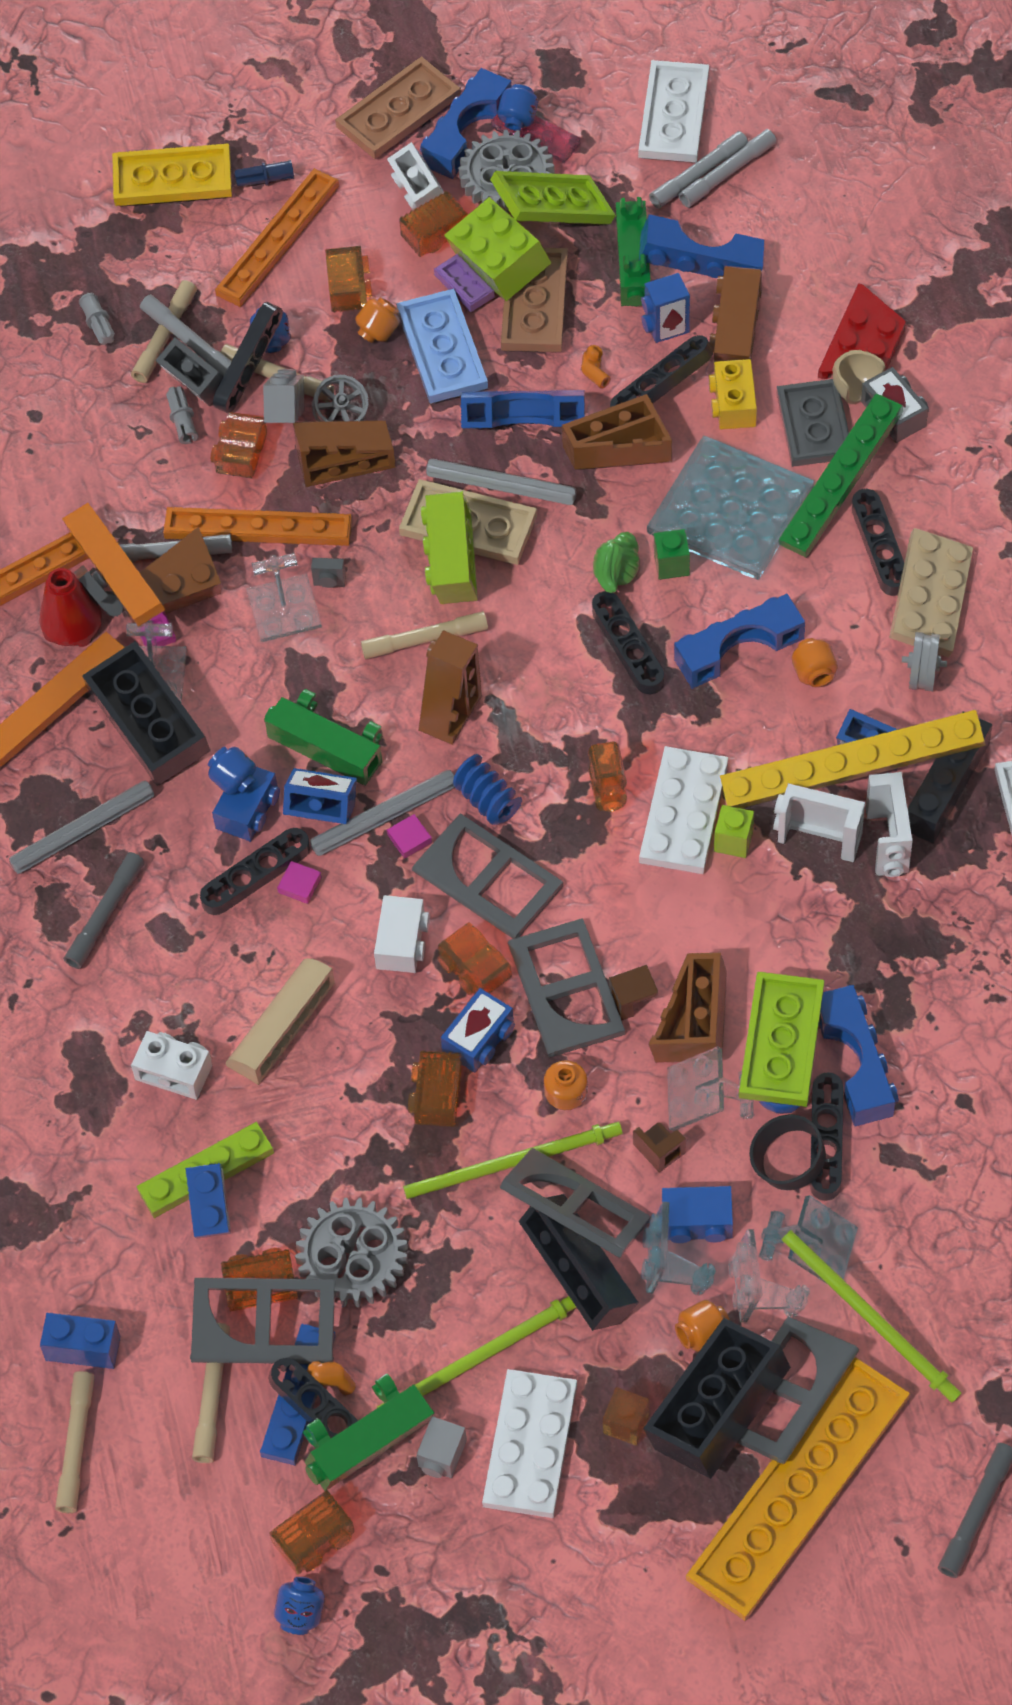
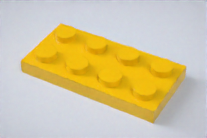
M229 144L112 153L113 199L115 206L232 197Z

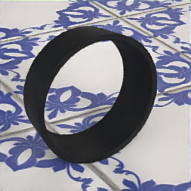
M788 1114L769 1120L757 1131L751 1142L749 1156L754 1171L770 1185L781 1190H797L813 1182L821 1173L825 1164L826 1151L820 1132L814 1123L803 1116ZM790 1131H804L813 1135L818 1140L817 1156L807 1171L796 1178L785 1181L768 1178L764 1170V1155L768 1146L778 1136Z

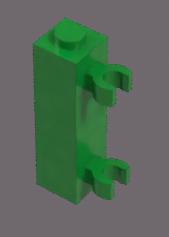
M637 197V201L626 202L625 198H621L620 202H616L621 306H641V297L645 296V283L651 282L650 264L646 263L645 254H640L639 260L641 231L647 220L646 201H642L641 197Z
M307 689L301 692L297 703L281 697L276 706H271L268 709L264 718L268 738L344 776L357 778V782L364 786L367 785L382 763L381 748L378 745L383 737L379 733L382 726L370 721L364 728L362 736L314 713L313 711L318 705L317 702L313 701L316 694Z
M388 1374L383 1375L375 1381L376 1384L372 1386V1389L384 1404L333 1438L329 1437L325 1426L318 1418L308 1424L303 1434L309 1443L315 1447L305 1460L307 1465L305 1467L306 1473L315 1485L320 1484L323 1490L327 1491L428 1424L434 1412L414 1384L399 1393L392 1378Z

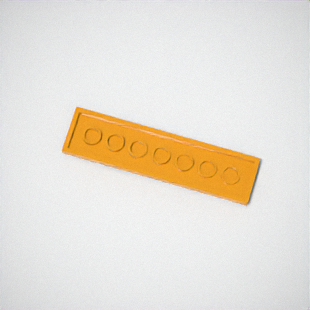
M855 1357L786 1463L781 1464L771 1460L686 1574V1580L746 1621L908 1401L910 1393Z

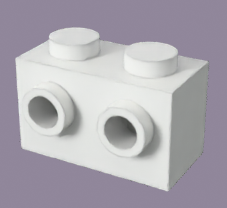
M412 142L387 159L395 171L391 176L400 189L404 187L408 192L404 197L413 211L419 209L426 217L450 201Z
M383 896L374 950L376 969L416 973L417 961H423L425 953V941H421L422 932H428L430 913L424 911L423 899Z
M146 1031L131 1067L135 1080L197 1100L212 1068L209 1051L198 1043L190 1042L186 1044L177 1041L167 1033L159 1032L155 1034Z

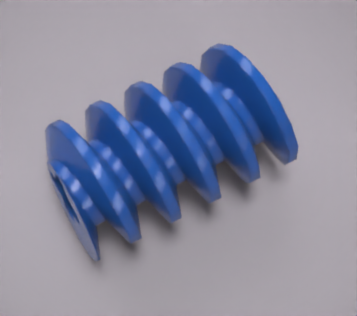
M474 754L458 768L454 775L453 785L458 791L462 792L466 799L470 800L472 806L478 808L481 815L486 816L490 824H502L511 819L518 811L522 803V797L513 799L516 791L512 787L506 789L507 782L504 779L498 780L499 774L496 771H490L491 765L487 762L481 763L482 756Z

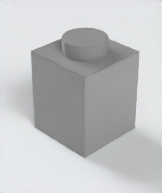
M432 1416L416 1454L418 1467L422 1468L425 1474L435 1478H441L442 1475L452 1478L467 1441L465 1427Z

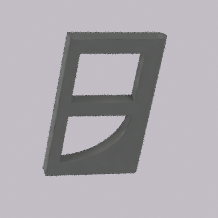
M461 813L412 867L413 872L512 939L521 936L563 887L562 880ZM464 832L498 853L468 887L459 880L452 864L455 846ZM510 863H513L544 884L515 918L481 896Z
M583 918L511 939L507 942L549 1057L625 1035L624 1026ZM578 937L590 972L541 986L529 951ZM597 987L609 1023L587 1025L569 1021L557 1014L550 1007L548 1001Z
M534 1148L528 1151L522 1160L503 1179L500 1186L502 1190L619 1258L651 1221L650 1215ZM540 1181L552 1182L571 1188L574 1192L560 1207L524 1186V1184ZM588 1199L628 1221V1224L616 1238L576 1216V1213Z
M194 1278L191 1362L274 1364L282 1358H291L299 1364H311L314 1361L321 1363L333 1362L335 1280ZM209 1290L257 1291L255 1345L241 1343L231 1338L220 1328L211 1310ZM272 1291L320 1292L318 1346L270 1345Z
M789 1316L772 1341L779 1344L782 1350L791 1337L805 1344L816 1360L817 1372L815 1382L809 1391L782 1379L774 1390V1394L800 1405L777 1442L749 1429H746L737 1442L781 1464L786 1463L859 1352V1348L855 1345Z

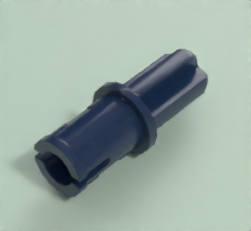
M291 160L273 164L261 162V166L235 171V181L239 187L265 183V186L269 185L268 182L294 179Z

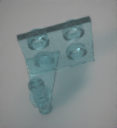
M810 1195L805 1196L797 1225L781 1228L785 1214L779 1211H771L768 1226L763 1229L761 1234L763 1243L758 1255L761 1259L772 1261L776 1245L784 1243L781 1239L792 1230L844 1280L858 1229L857 1226ZM790 1249L789 1260L825 1282Z
M662 1202L658 1212L651 1215L650 1227H645L643 1233V1248H648V1258L643 1260L641 1279L647 1280L646 1293L653 1294L659 1282L691 1285L692 1293L697 1295L699 1291V1295H702L713 1284L716 1272L715 1267L710 1263L708 1268L707 1263L700 1267L668 1251L669 1202Z

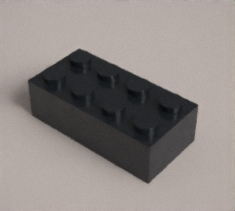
M136 641L82 675L88 691L156 786L211 751L203 732Z
M723 1318L643 1429L654 1449L711 1479L791 1368L781 1346Z

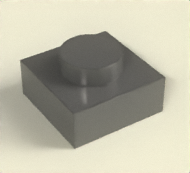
M312 558L311 571L314 586L325 588L345 587L344 559Z

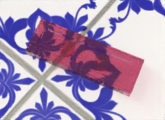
M498 115L491 121V128L500 133L507 129L509 136H513L516 132L506 128L505 123L499 119ZM535 116L532 125L520 130V137L523 138L530 133L531 142L540 139L541 147L547 146L548 154H552L554 159L564 164L581 144L580 137Z

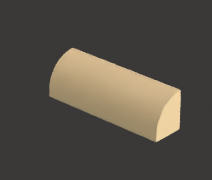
M304 959L226 1061V1066L259 1085L335 984L332 968L314 959Z

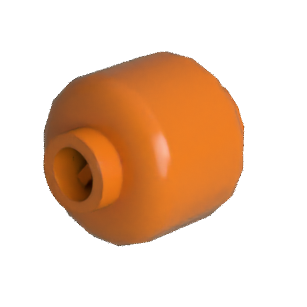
M380 297L378 300L374 298L369 299L355 318L357 325L360 327L358 334L370 343H373L375 339L380 342L387 341L400 324V318L397 315L399 310L383 297Z
M805 639L798 644V647L791 656L792 664L799 680L803 684L812 687H822L830 683L838 669L832 649L824 640Z
M563 1060L552 1064L546 1070L543 1079L544 1092L549 1104L556 1109L565 1111L573 1110L585 1101L588 1093L587 1074L582 1066L573 1061Z
M709 1300L700 1301L679 1313L678 1323L675 1324L677 1337L685 1348H691L699 1352L723 1318L729 1320L728 1314L722 1306H716Z

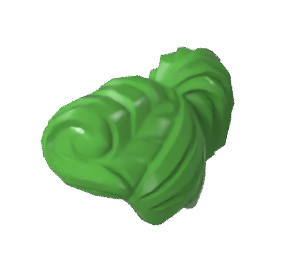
M630 532L618 534L614 539L601 544L596 550L593 558V572L606 592L613 593L617 590V586L630 583L639 571V545L635 536Z

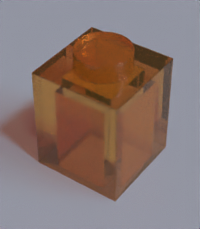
M616 1387L603 1416V1433L637 1446L649 1417V1399Z

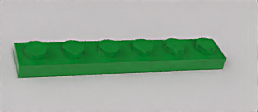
M877 393L874 395L780 536L779 543L781 546L806 558L808 557L904 412L903 405Z

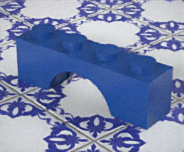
M483 68L468 80L465 90L459 97L454 98L450 110L444 117L439 118L434 131L429 137L426 136L421 143L420 152L432 171L454 179L459 172V167H461L460 158L465 157L464 150L467 148V141L461 135L462 131L468 125L478 120H498L497 112L504 90L512 87L511 80Z
M649 214L641 231L639 260L640 254H645L646 263L674 268L683 272L706 275L711 278L724 276L725 266L761 269L762 271L764 239L736 233L727 244L718 247H708L691 240L681 229L678 220Z
M585 390L462 392L461 428H493L500 425L535 423L562 427L563 424L585 417Z
M788 594L778 598L772 597L760 606L750 610H742L734 617L723 622H715L708 626L707 629L694 635L688 634L683 636L678 642L674 643V661L693 689L720 677V662L723 655L737 644L758 642L778 651L803 640L805 636V620Z
M849 985L823 992L819 1027L823 1039L836 1040L846 1044L856 1053L861 1066L851 1079L845 1082L844 1099L855 1127L893 1117L895 1103L899 1102L894 1083L889 1084L885 1075L888 1073L885 1056L883 1053L878 1054L875 1044L878 1043L873 1024L868 1025L864 1015H867L865 1000L862 995L857 996L854 985Z

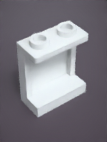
M902 772L869 775L866 798L867 819L887 817L890 837L878 839L875 865L876 875L897 877L903 873H909L912 835Z
M788 783L785 794H779L774 810L776 818L773 830L778 831V842L783 844L790 829L841 841V859L854 862L862 837L865 802Z

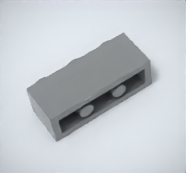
M280 369L278 373L273 374L263 385L264 423H295L304 412V375H296L295 369Z

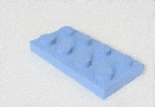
M454 289L396 303L399 310L398 315L429 403L461 396L462 392H476L488 389V380Z

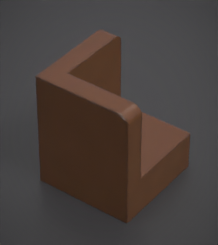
M647 965L609 977V989L621 1021L634 1017V1004L658 995V989Z
M657 1123L646 1132L640 1127L633 1131L634 1146L659 1173L686 1153V1138L678 1129L670 1134L661 1123Z

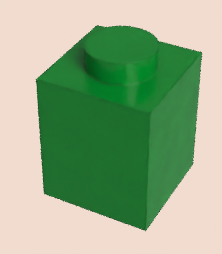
M685 529L654 533V558L658 580L690 576V553Z

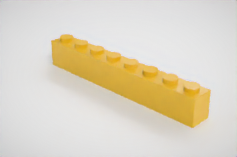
M972 710L720 775L727 806L745 808L776 800L779 794H785L788 783L815 790L986 746L977 710Z

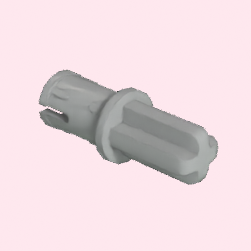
M84 294L79 299V305L86 315L87 326L93 329L100 344H111L114 341L115 333L109 323L108 312L102 309L96 294Z
M180 386L170 387L166 396L171 409L170 420L175 423L179 442L182 444L192 443L189 435L192 436V440L195 442L198 439V433L192 419L194 412L188 406L183 388Z

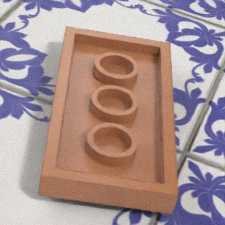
M421 56L335 119L336 127L372 158L376 159L451 104L455 97L461 95V88Z
M543 248L551 264L509 300H504L501 351L562 352L568 248Z

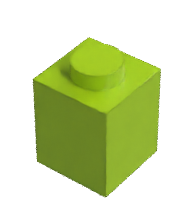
M726 805L721 806L714 834V852L741 858L747 857L753 834L754 811Z

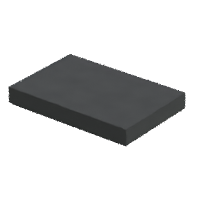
M833 379L777 386L776 393L792 467L830 462L849 434L841 395L835 388Z

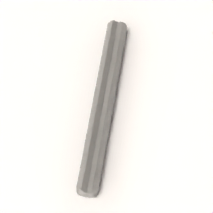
M429 459L426 467V473L429 477L567 505H573L576 499V488L437 459Z
M446 770L349 819L347 824H339L310 840L313 851L317 856H321L455 788L453 785L454 774L451 770Z
M147 781L136 784L9 858L10 865L17 874L24 872L151 799L154 796L151 785Z

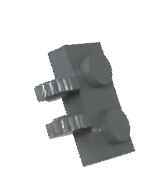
M82 565L74 572L79 581L104 611H107L109 616L114 617L123 613V605L114 592L104 590L108 584L94 567L88 571Z

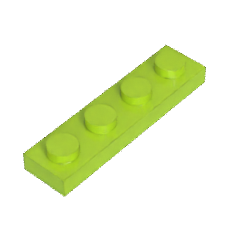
M255 1122L137 1185V1190L153 1218H156L189 1200L185 1168L220 1163L223 1167L224 1180L274 1154L273 1147L259 1124Z

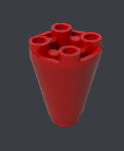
M66 568L54 569L46 580L40 608L39 624L43 636L47 641L61 646H87L91 643L92 637L96 635L101 626L102 613L98 602L70 570Z

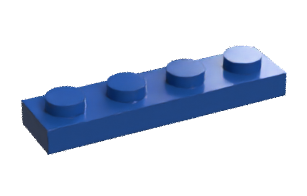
M301 1323L295 1345L318 1346L319 1328ZM335 1332L333 1337V1344L336 1338ZM300 1364L307 1371L309 1364ZM288 1369L283 1381L288 1379L295 1385L291 1393L296 1395L300 1387L305 1383L301 1380L297 1386L291 1380L292 1371ZM311 1391L302 1394L301 1400L304 1406L313 1409L318 1394ZM279 1394L260 1454L263 1458L295 1466L304 1439L303 1431L307 1429L308 1422Z

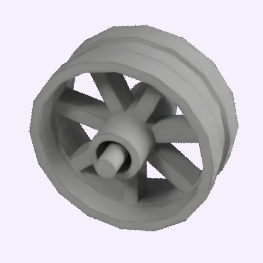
M333 375L324 379L316 389L312 401L313 416L317 422L333 421L336 415L342 416L344 421H350L346 410L360 414L355 421H363L369 405L368 394L364 386L355 378L347 375ZM332 384H339L338 394L334 395L327 387ZM344 385L351 387L355 391L350 395L343 393ZM320 393H324L332 402L318 404ZM360 396L362 408L349 404V402ZM331 409L332 414L328 420L321 414L320 410Z
M916 632L913 652H909V657L902 656V662L908 663L907 668H911L909 689L917 690L919 688L933 692L935 671H940V667H947V661H942L941 656L937 655L940 634L926 635L923 632Z

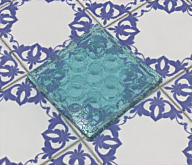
M703 435L647 525V533L654 536V533L685 529L690 552L759 580L780 546V536L814 487V480Z

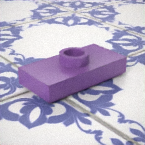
M458 254L434 268V275L448 290H455L458 300L470 312L495 297L494 290Z

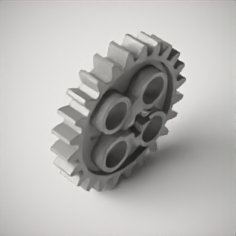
M507 129L504 130L503 136H499L496 131L492 132V138L490 139L485 135H481L482 143L472 141V149L466 148L464 150L465 157L460 158L459 178L461 188H465V195H472L474 204L481 200L483 203L490 197L500 207H504L507 213H509V209L490 181L495 171L555 174L553 156L548 154V147H541L540 139L531 142L530 133L523 138L520 137L519 130L513 136H509Z
M344 1198L343 1207L340 1208L331 1201V1211L328 1213L319 1207L317 1209L319 1219L316 1220L308 1217L307 1222L310 1229L301 1228L300 1236L303 1240L296 1241V1249L301 1252L295 1255L296 1263L301 1265L298 1268L300 1277H306V1279H334L335 1299L336 1297L340 1298L341 1305L344 1308L349 1299H353L356 1307H360L361 1298L366 1297L370 1304H373V1294L376 1292L382 1297H386L384 1286L388 1285L396 1288V1279L393 1275L403 1276L404 1270L400 1264L408 1263L407 1254L403 1253L408 1250L406 1240H402L405 1237L404 1229L397 1228V1217L387 1219L388 1209L386 1207L377 1213L375 1201H372L367 1208L363 1207L361 1198H358L355 1206H350L348 1199ZM361 1227H366V1228L362 1231V1233L360 1234V1236L358 1237L357 1234H358L360 1228H361ZM340 1228L351 1229L348 1234L343 1236L335 1234ZM377 1239L383 1242L375 1248L367 1246V1243L371 1240ZM355 1244L357 1245L358 1252L353 1251ZM346 1253L350 1254V1256H349V1258H348V1259H349L348 1262H347ZM327 1257L337 1259L332 1265L321 1264V1261ZM346 1267V1272L342 1278H338V1276L342 1273L343 1269H345ZM359 1269L369 1271L366 1276L360 1278L352 1275ZM315 1292L317 1298L320 1297V1292Z

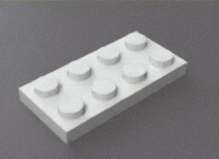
M651 60L638 158L697 162L709 77L708 64Z
M665 746L641 846L639 863L704 874L723 789L720 775L726 774L728 757Z
M507 1369L482 1501L484 1508L554 1518L577 1389L576 1379Z

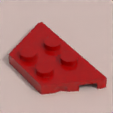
M858 283L818 370V378L828 379V374H833L832 369L835 361L841 355L851 350H862L876 355L884 362V371H886L904 333L906 321L863 284Z

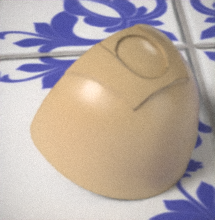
M862 350L846 352L835 361L832 369L835 388L847 403L857 404L861 402L862 383L884 372L885 364L879 357Z

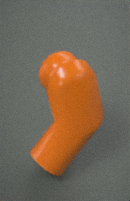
M590 345L587 351L583 353L581 371L599 388L603 389L609 384L611 377L600 369L601 357L603 355L602 349L597 345Z
M314 1361L307 1368V1372L322 1386H336L343 1395L353 1393L356 1388L354 1380L336 1362L321 1363Z

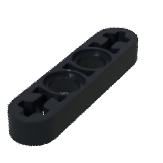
M265 302L261 305L213 398V406L226 413H231L235 409L280 324L283 315L282 308L270 302Z
M697 335L685 341L616 394L610 402V407L646 394L652 404L711 359L713 349L707 338L703 335ZM680 365L678 369L668 373L671 368ZM656 384L650 390L644 391L648 386Z
M871 489L858 490L852 498V513L879 586L887 595L898 596L904 560L879 495ZM866 501L868 505H871L870 515H867L866 507L861 502ZM876 524L880 525L884 531L880 534H871L867 531V527ZM886 549L891 551L893 556L890 559L883 560L877 557L876 553L879 550ZM892 568L894 578L899 580L898 583H894L892 579H889V570Z
M599 592L592 599L594 619L637 689L649 695L658 693L664 686L663 668L619 597L615 593ZM602 604H605L607 607H611V613L613 617L609 619V613L605 607L601 608ZM623 625L629 629V632L624 636H617L612 632V629ZM632 649H639L644 653L643 657L637 660L628 658L626 654ZM644 667H646V671L651 678L655 677V681L651 682L649 679H644Z
M299 828L285 830L208 882L200 891V900L204 911L211 915H220L285 872L291 861L298 863L304 859L310 851L309 838L306 832ZM289 842H300V847L289 846ZM267 856L277 859V864L272 868H263L259 863ZM240 874L248 875L251 878L250 882L245 886H236L233 880ZM226 884H227V885H228V888H229V890H228V889H227V890H225V887H224V885H226ZM213 894L216 897L220 896L221 901L216 902L214 899L210 901L209 896Z
M827 1072L818 1075L813 1082L811 1122L819 1130L824 1145H830L836 1150L834 1157L825 1159L823 1169H829V1182L831 1183L829 1189L822 1188L823 1169L818 1177L810 1183L812 1194L819 1200L824 1201L832 1200L840 1193L842 1180L843 1082L836 1074ZM826 1084L831 1085V1104L824 1103L823 1089ZM822 1114H831L836 1118L837 1123L832 1127L826 1128L821 1126L817 1119ZM811 1135L810 1166L817 1156V1149L819 1147V1142L813 1135Z
M282 1358L272 1366L268 1377L272 1388L309 1424L318 1418L325 1426L330 1438L337 1435V1433L330 1431L327 1426V1420L330 1417H341L346 1423V1428L358 1421L295 1360ZM279 1369L283 1372L288 1369L291 1370L293 1373L291 1380L297 1386L301 1380L305 1383L300 1387L296 1395L291 1393L295 1385L290 1380L286 1379L281 1382L278 1379L280 1375ZM309 1391L315 1392L320 1397V1406L315 1409L305 1407L301 1400L302 1394ZM373 1459L372 1461H370L369 1463H367V1464L364 1465L363 1467L369 1466L370 1464L373 1463V1461H374L375 1459Z

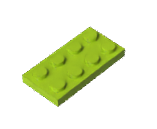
M495 171L490 179L516 221L611 224L616 216L590 175Z
M757 972L739 1098L807 1107L824 980Z

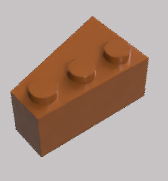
M725 266L724 276H718L716 294H721L720 305L714 304L712 323H717L716 334L711 333L709 339L713 349L714 362L752 359L755 326L759 314L758 303L759 297L761 298L762 294L761 269Z
M647 394L562 425L563 448L575 470L672 462V439Z
M386 421L293 423L297 455L305 487L396 468L394 449Z
M199 527L140 572L162 603L165 614L221 594V581ZM129 615L130 620H131V622H132V625L134 626V625H135V622L133 621V619H132L131 616Z
M443 630L437 641L433 640L430 643L426 653L428 659L418 731L453 745L482 696L478 644Z
M721 952L687 953L672 988L673 994L667 1008L663 1009L660 1016L661 1022L655 1036L652 1035L649 1042L655 1063L722 1061L727 971Z

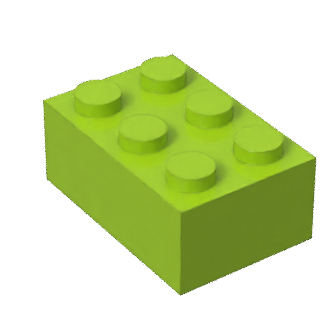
M490 197L444 235L454 253L458 254L505 301L509 300L551 264L539 240Z
M464 492L425 495L426 506L421 507V518L423 525H426L428 535L423 537L424 553L428 555L430 566L425 567L427 586L430 585L431 594L437 596L440 604L478 601L472 514Z

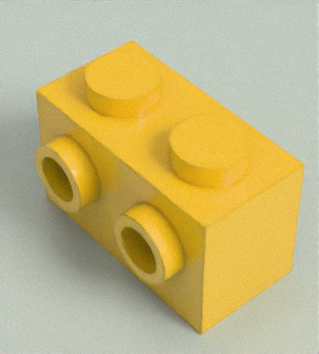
M751 359L714 362V374L709 375V391L716 395V399H711L712 417H718L719 430L756 427L757 406Z

